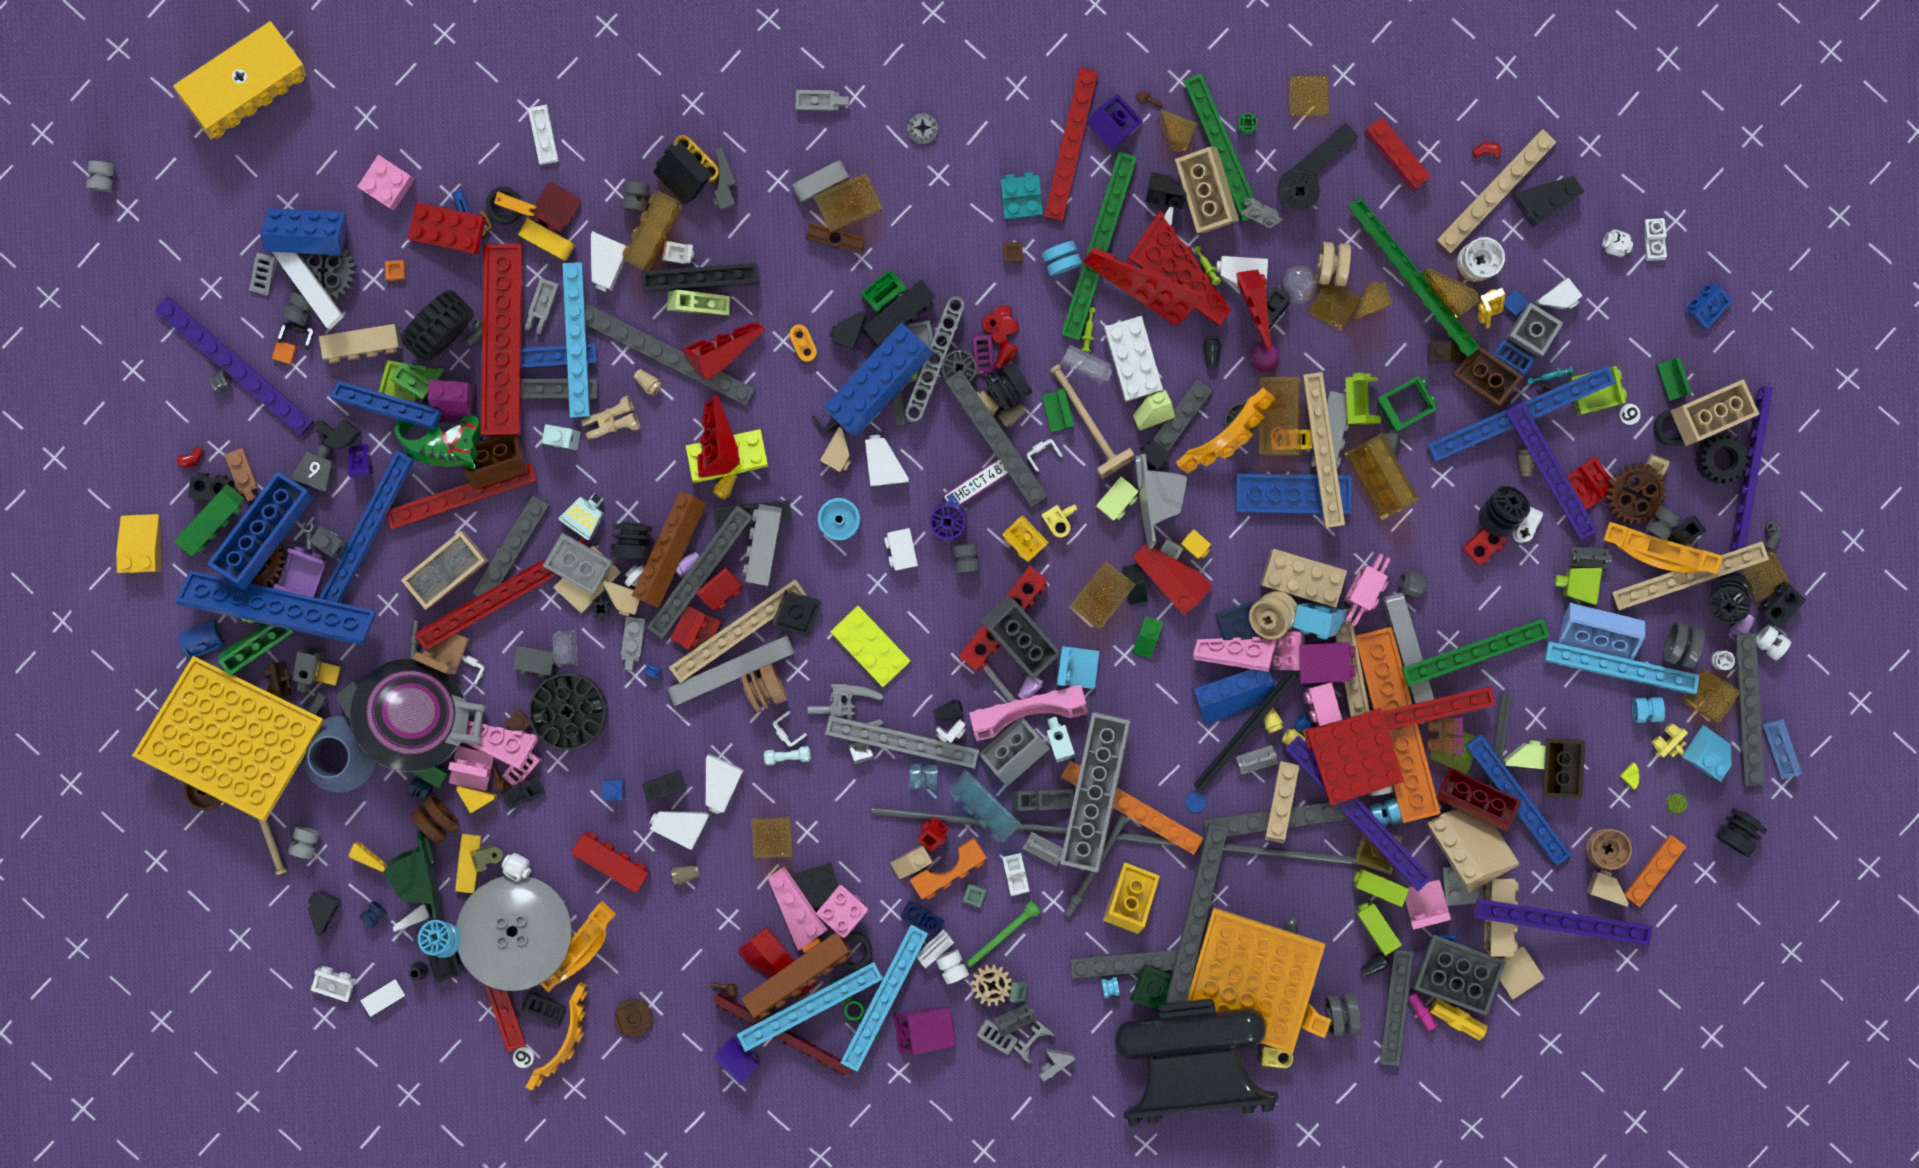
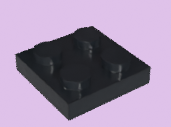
M785 590L772 626L808 637L822 602L815 598Z
M831 863L794 874L798 887L813 909L821 907L838 888Z

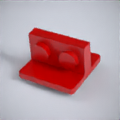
M687 605L671 636V640L683 645L682 647L688 650H694L716 634L721 621Z

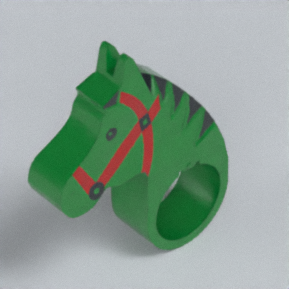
M467 415L463 417L459 426H455L447 432H442L436 425L434 430L428 429L426 436L419 438L420 440H407L404 438L411 428L419 425L398 420L395 426V434L402 449L413 459L434 466L453 467L464 465L473 470L476 469L473 462L478 456L475 446L481 437V426L476 416Z

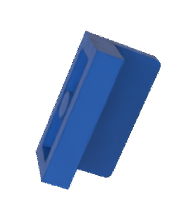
M214 619L179 633L180 649L189 661L193 656L197 658L224 647V641L217 632Z

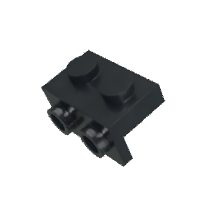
M427 954L436 983L462 975L461 970H463L460 959L457 960L455 954L448 958Z

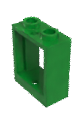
M1417 376L1375 399L1393 432H1397L1437 410V401L1433 395H1429L1426 390L1428 385L1423 378L1420 379ZM1414 384L1427 409L1401 423L1387 398Z

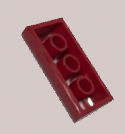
M1453 768L1449 769L1436 797L1438 801L1505 832H1508L1522 801Z

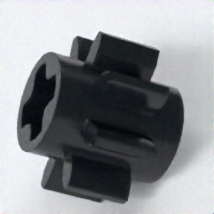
M600 597V602L592 601L594 608L589 610L594 611L593 618L600 616L601 621H604V616L612 617L609 612L614 607L609 605L611 600L603 602V597ZM599 605H600V606L605 605V608H604V610L606 611L605 613H604V612H601V613L598 612V611L600 610V608L598 607Z

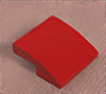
M1595 456L1567 475L1569 482L1586 510L1604 498V495L1609 494L1605 487H1611L1608 480L1612 479Z

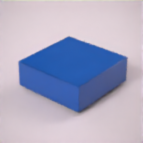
M1514 289L1505 299L1504 308L1516 317L1529 301Z

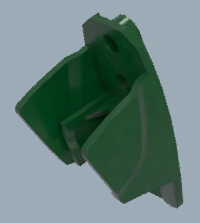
M420 830L417 831L419 847L387 862L388 867L384 869V872L402 902L431 904L433 920L443 921L430 840Z

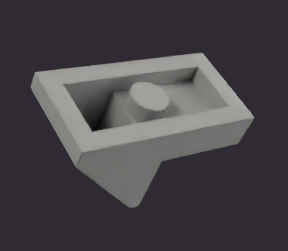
M1046 1049L1053 1062L1044 1064L1040 1068L1039 1076L1043 1081H1046L1073 1062L1075 1056L1069 1052Z

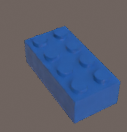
M268 208L260 236L263 249L267 252L341 255L348 232L345 212Z

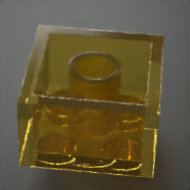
M792 816L752 819L753 858L793 856Z

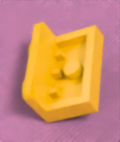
M1502 288L1490 290L1485 295L1480 296L1477 317L1486 329L1490 327L1491 316L1503 312L1505 293Z
M1023 515L1002 534L1006 543L1013 546L1017 550L1018 555L1027 562L1049 543Z

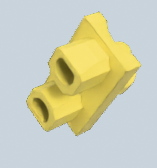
M1670 723L1664 729L1670 738L1665 741L1658 736L1651 742L1657 750L1655 753L1659 757H1665L1668 753L1672 757L1677 753L1683 756L1685 753L1682 748L1686 745V742L1682 739L1688 732Z

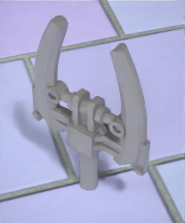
M831 684V688H833L831 693L833 702L831 706H808V714H831L840 718L846 715V718L851 720L853 715H855V712H853L855 705L851 702L853 695L866 696L877 700H882L883 695L866 687ZM843 695L847 697L846 705L842 703L841 696ZM876 720L867 724L882 726L883 721Z

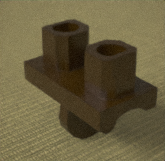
M285 661L269 664V667L263 670L266 679L272 678L273 685L268 686L267 691L277 697L292 695L290 687H292L291 679H293V675H290L289 668L286 669Z

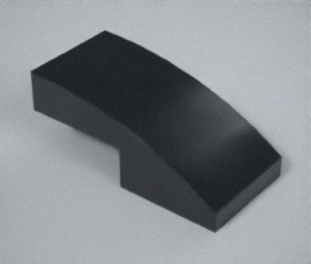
M537 776L519 782L500 792L510 810L525 801L531 802L546 793Z

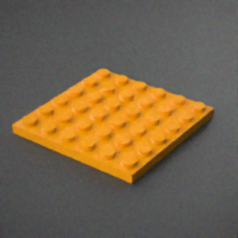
M1214 908L1187 1001L1213 999L1216 1011L1253 1008L1262 1014L1267 1025L1266 1035L1261 1043L1293 1054L1326 943Z

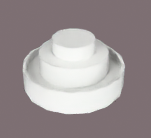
M645 564L639 567L634 565L626 573L627 579L624 584L628 588L636 587Z

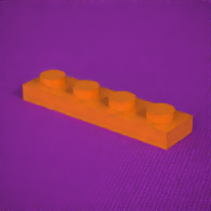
M1669 834L1625 891V897L1638 907H1641L1687 846Z

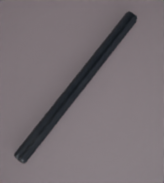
M1289 670L1212 761L1194 783L1196 789L1203 791L1280 700L1299 675L1295 671Z

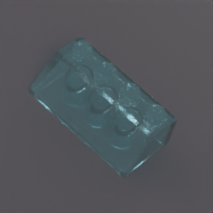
M965 770L949 788L951 791L949 795L956 802L960 800L965 805L963 809L969 815L974 814L979 818L977 822L984 829L988 827L993 832L991 836L998 843L1000 841L1005 843L1021 826V823L968 771Z

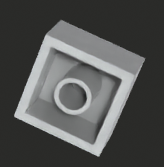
M1529 303L1522 310L1506 338L1539 358L1545 354L1563 322L1534 304Z

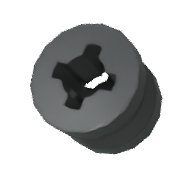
M224 370L219 371L217 375L212 374L208 376L210 385L216 393L221 392L223 388L228 389L232 387L230 379Z

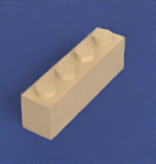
M396 324L319 336L322 359L329 360V363H337L341 361L340 358L347 357L348 360L359 359V355L367 354V357L378 356V352L383 351L386 354L397 353V349H402L400 330Z
M1280 761L1264 840L1284 843L1300 765Z

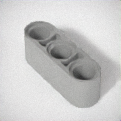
M839 160L797 181L792 187L800 203H804L847 181L850 176L842 161Z

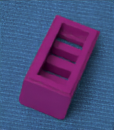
M973 334V354L977 364L976 375L992 373L994 371L991 334ZM988 340V343L977 344L976 341ZM988 348L989 351L977 352V349ZM989 356V359L978 360V357ZM990 363V367L979 368V364Z

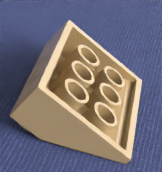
M1456 809L1427 822L1430 833L1468 893L1520 865L1497 828Z

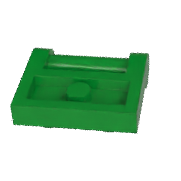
M889 269L860 294L877 314H880L887 304L902 292L908 291V289Z

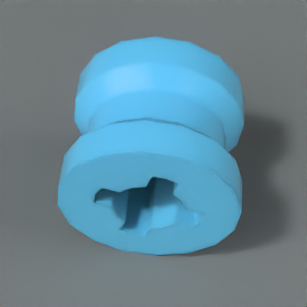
M1113 977L1111 980L1101 979L1104 998H1109L1110 995L1120 996L1117 977Z

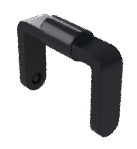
M284 323L277 342H282L286 329L303 334L306 333L309 336L305 344V350H308L314 335L312 329L298 324Z
M811 416L823 433L840 426L834 420L823 429L815 416Z

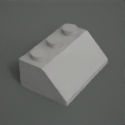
M1022 717L1014 721L978 754L1006 786H1009L1050 748Z

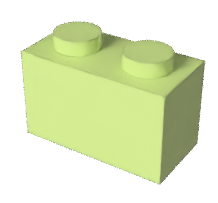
M1120 477L1096 507L1112 521L1115 519L1120 520L1126 513L1124 508L1128 504L1132 506L1138 499L1136 494L1139 491L1123 477Z

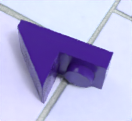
M368 444L350 447L348 456L349 477H362L372 474L373 466Z

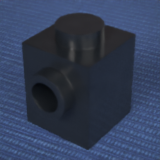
M1152 440L1150 443L1146 441L1140 448L1142 451L1140 455L1146 454L1147 463L1155 470L1170 456L1155 440Z

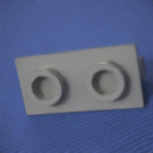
M1254 198L1246 199L1245 205L1247 209L1241 212L1242 215L1268 228L1283 220L1276 209L1266 205L1262 206V203Z
M1272 745L1236 756L1241 775L1278 764L1277 755Z
M1031 832L1023 847L1024 850L1056 867L1061 861L1063 848Z

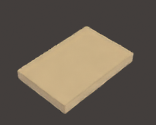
M591 547V549L603 555L596 547ZM612 563L594 594L587 592L563 577L553 588L582 613L605 590L602 585L603 580L612 582L621 571Z

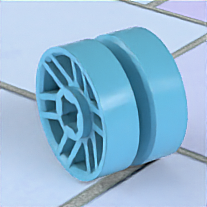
M1074 241L1062 243L1041 253L1045 263L1053 262L1047 266L1050 276L1061 274L1082 264L1079 254L1071 255L1077 251Z
M431 920L420 929L418 944L420 949L428 955L448 958L459 949L460 933L453 924L440 920Z

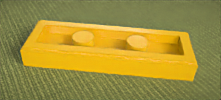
M462 834L455 887L457 892L474 893L476 890L478 871L474 868L470 851L481 848L482 836Z

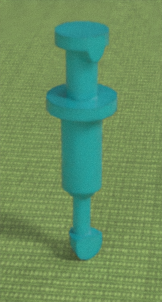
M1569 366V369L1561 371L1559 368H1556L1557 371L1542 374L1539 378H1529L1528 383L1545 382L1557 378L1562 380L1564 375H1574L1573 368Z

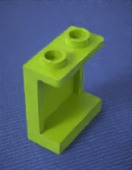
M1617 366L1610 367L1616 382L1615 384L1574 401L1577 416L1626 403L1627 393L1625 388H1622V374L1620 369H1617ZM1587 374L1568 378V383Z
M1353 373L1352 377L1345 378L1348 424H1381V416L1370 415L1368 383L1377 382L1378 377H1372L1371 374Z

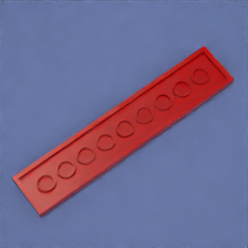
M522 244L484 245L482 436L521 435Z

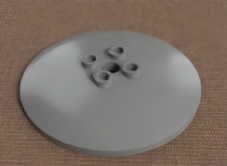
M503 876L485 883L468 898L462 907L456 925L460 933L458 953L464 966L480 982L503 991L526 990L550 978L565 960L572 938L571 919L565 903L550 886L532 877L522 878V880L516 882L507 876ZM513 926L516 927L518 930L517 935L509 937L507 934L508 929Z

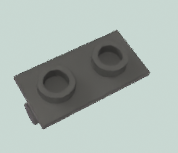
M1571 547L1570 566L1608 568V564L1612 560V556L1609 555V549Z
M1027 1003L994 1019V1022L1003 1037L1036 1021L1034 1018L1035 1012Z

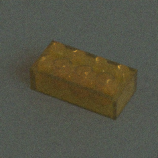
M657 190L656 194L653 193L648 202L650 206L647 211L644 210L640 217L641 224L639 228L634 229L631 235L633 240L630 246L626 245L622 253L624 256L623 260L627 264L641 271H650L682 208L678 200Z
M1260 377V390L1265 388L1273 395L1275 400L1268 408L1261 411L1264 418L1259 422V455L1301 456L1302 379L1299 377Z
M1383 433L1345 452L1347 459L1382 520L1405 510L1419 501L1416 491L1409 482L1407 475L1400 466Z

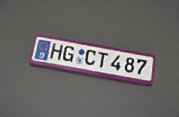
M996 459L943 494L942 497L945 501H953L963 505L1009 475L1000 460Z

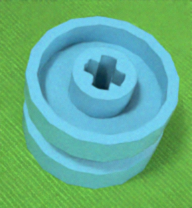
M831 499L822 505L818 513L820 530L825 536L833 540L842 541L849 539L857 533L860 527L861 516L859 510L847 499ZM837 516H842L843 521L841 523L836 522L835 518Z

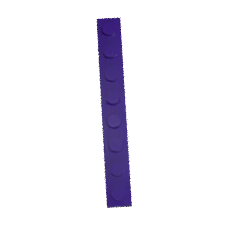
M1520 400L1505 409L1507 416L1578 538L1583 540L1597 532L1596 526L1524 402Z

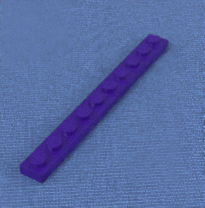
M167 296L157 307L155 312L299 435L302 436L314 421L170 297Z
M1769 386L1760 387L1755 397L1759 415L1752 417L1754 425L1749 432L1751 442L1750 447L1746 450L1749 451V455L1746 458L1750 459L1746 466L1748 467L1747 471L1743 472L1744 483L1739 490L1741 501L1736 508L1738 518L1733 526V534L1735 536L1734 541L1730 544V552L1746 547L1773 391V387ZM1742 569L1731 573H1738L1741 575Z
M1298 735L1284 749L1325 792L1311 748H1307L1306 742ZM1357 797L1336 804L1417 892L1432 879Z
M1478 898L1474 918L1644 945H1650L1652 926Z

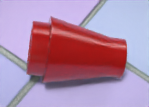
M1005 341L1001 345L994 365L1001 369L1002 365L1017 356L1019 348Z

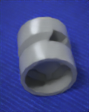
M88 161L87 172L90 173V176L87 177L86 188L112 192L113 181L110 177L114 174V164L102 161Z
M295 826L292 836L295 840L290 843L288 853L297 857L312 859L315 850L313 844L317 843L320 832L307 827Z

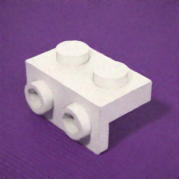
M959 718L948 733L938 726L936 728L938 732L936 736L945 743L947 740L951 743L955 737L959 739L966 731V728H964L966 723Z
M326 966L315 970L314 974L316 975L311 991L345 1002L349 1001L356 979L351 978V975L345 972L335 973L332 968Z

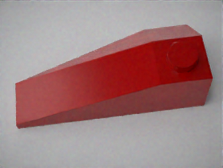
M1258 269L1236 273L1237 285L1267 352L1271 351L1265 286L1268 284L1264 274L1260 275Z
M755 321L733 329L731 334H717L714 340L705 342V339L697 341L683 348L682 351L696 374L704 379H710L727 367L765 330V327Z
M715 394L704 404L702 426L705 428L703 436L700 437L699 444H702V452L697 457L698 477L701 478L728 474L740 464L737 443L719 396Z
M1147 543L1132 555L1135 561L1184 616L1202 600L1212 587L1199 571L1186 566L1154 547L1148 549Z
M768 925L738 949L749 965L769 978L796 961ZM815 983L811 986L806 985L801 989L802 992L797 996L802 997L815 986Z

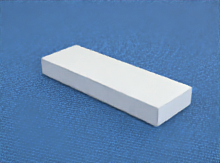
M547 104L528 108L539 165L559 162Z

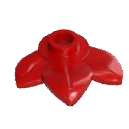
M1000 306L982 320L983 329L991 334L993 341L996 343L1004 344L1007 341V335L1019 330L1018 323L1013 318H1010L1011 307ZM990 320L994 321V327L990 326Z

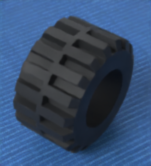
M1732 435L1711 437L1705 440V443L1699 446L1700 451L1696 452L1698 459H1695V463L1699 464V467H1696L1697 470L1702 472L1701 476L1703 478L1706 477L1707 481L1716 484L1734 482L1737 478H1741L1744 475L1743 472L1748 469L1746 464H1749L1750 459L1746 458L1749 455V451L1745 452L1744 450L1746 445L1741 444V440L1739 438L1735 439ZM1719 448L1727 450L1731 457L1730 466L1725 471L1718 469L1714 463V454Z

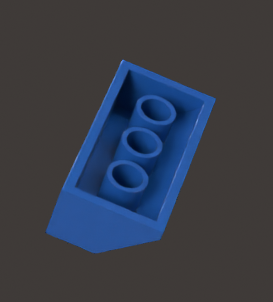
M1245 669L1195 687L1192 690L1206 725L1259 706L1275 687L1270 672Z

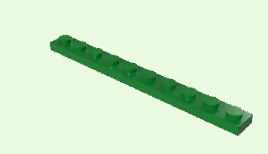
M1118 152L1087 254L1093 247L1105 252L1108 251L1137 157ZM1084 263L1061 333L1062 336L1078 341L1080 340L1100 276L1099 273Z
M1359 198L1348 206L1351 209L1352 215L1359 219L1363 224L1364 230L1371 234L1375 239L1376 245L1386 253L1387 259L1398 268L1399 274L1409 282L1411 289L1421 297L1424 306L1432 311L1436 321L1443 325L1448 336L1458 344L1459 350L1466 354L1467 357L1480 348L1363 199Z

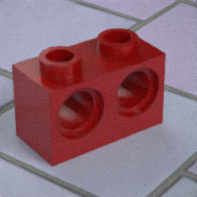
M1483 527L1460 549L1475 565H1485L1491 559L1490 555L1494 551L1499 552L1505 547L1506 544L1504 542L1507 538L1496 536V542L1491 544L1488 541V536L1491 533ZM1477 546L1481 547L1482 549V555L1480 557H1477L1474 554V549Z

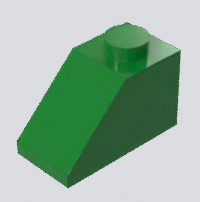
M1143 616L1132 653L1151 658L1163 622Z

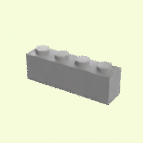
M1329 391L1327 392L1326 399L1336 467L1338 469L1341 457H1338L1339 451L1343 450L1345 444L1343 434L1349 428L1347 399L1345 394ZM1313 451L1310 467L1316 468Z
M759 504L758 510L754 509L752 521H756L755 528L751 527L749 539H753L752 546L747 547L746 557H749V564H744L743 575L746 576L745 582L765 586L769 584L782 511L780 507Z

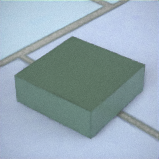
M969 883L962 902L981 908L987 889Z
M1023 981L1012 982L1009 1001L1025 1002L1028 983Z

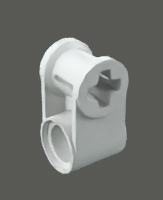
M1530 507L1528 516L1512 533L1514 540L1519 543L1531 540L1542 519L1543 512ZM1524 530V534H1526V536L1522 537L1520 531Z

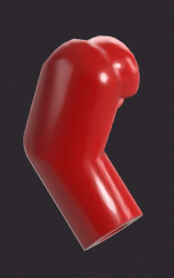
M1484 142L1473 149L1472 154L1475 158H1478L1487 152L1491 153L1494 157H1498L1501 155L1502 150L1498 143Z
M195 446L191 455H180L177 457L176 462L181 468L193 467L199 462L204 450Z

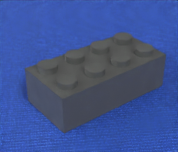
M1008 595L980 621L1018 666L1033 680L1061 654L1019 604Z

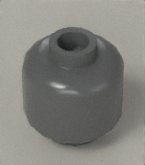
M1409 570L1401 574L1398 587H1400V591L1403 594L1418 598L1426 593L1428 583L1425 575Z

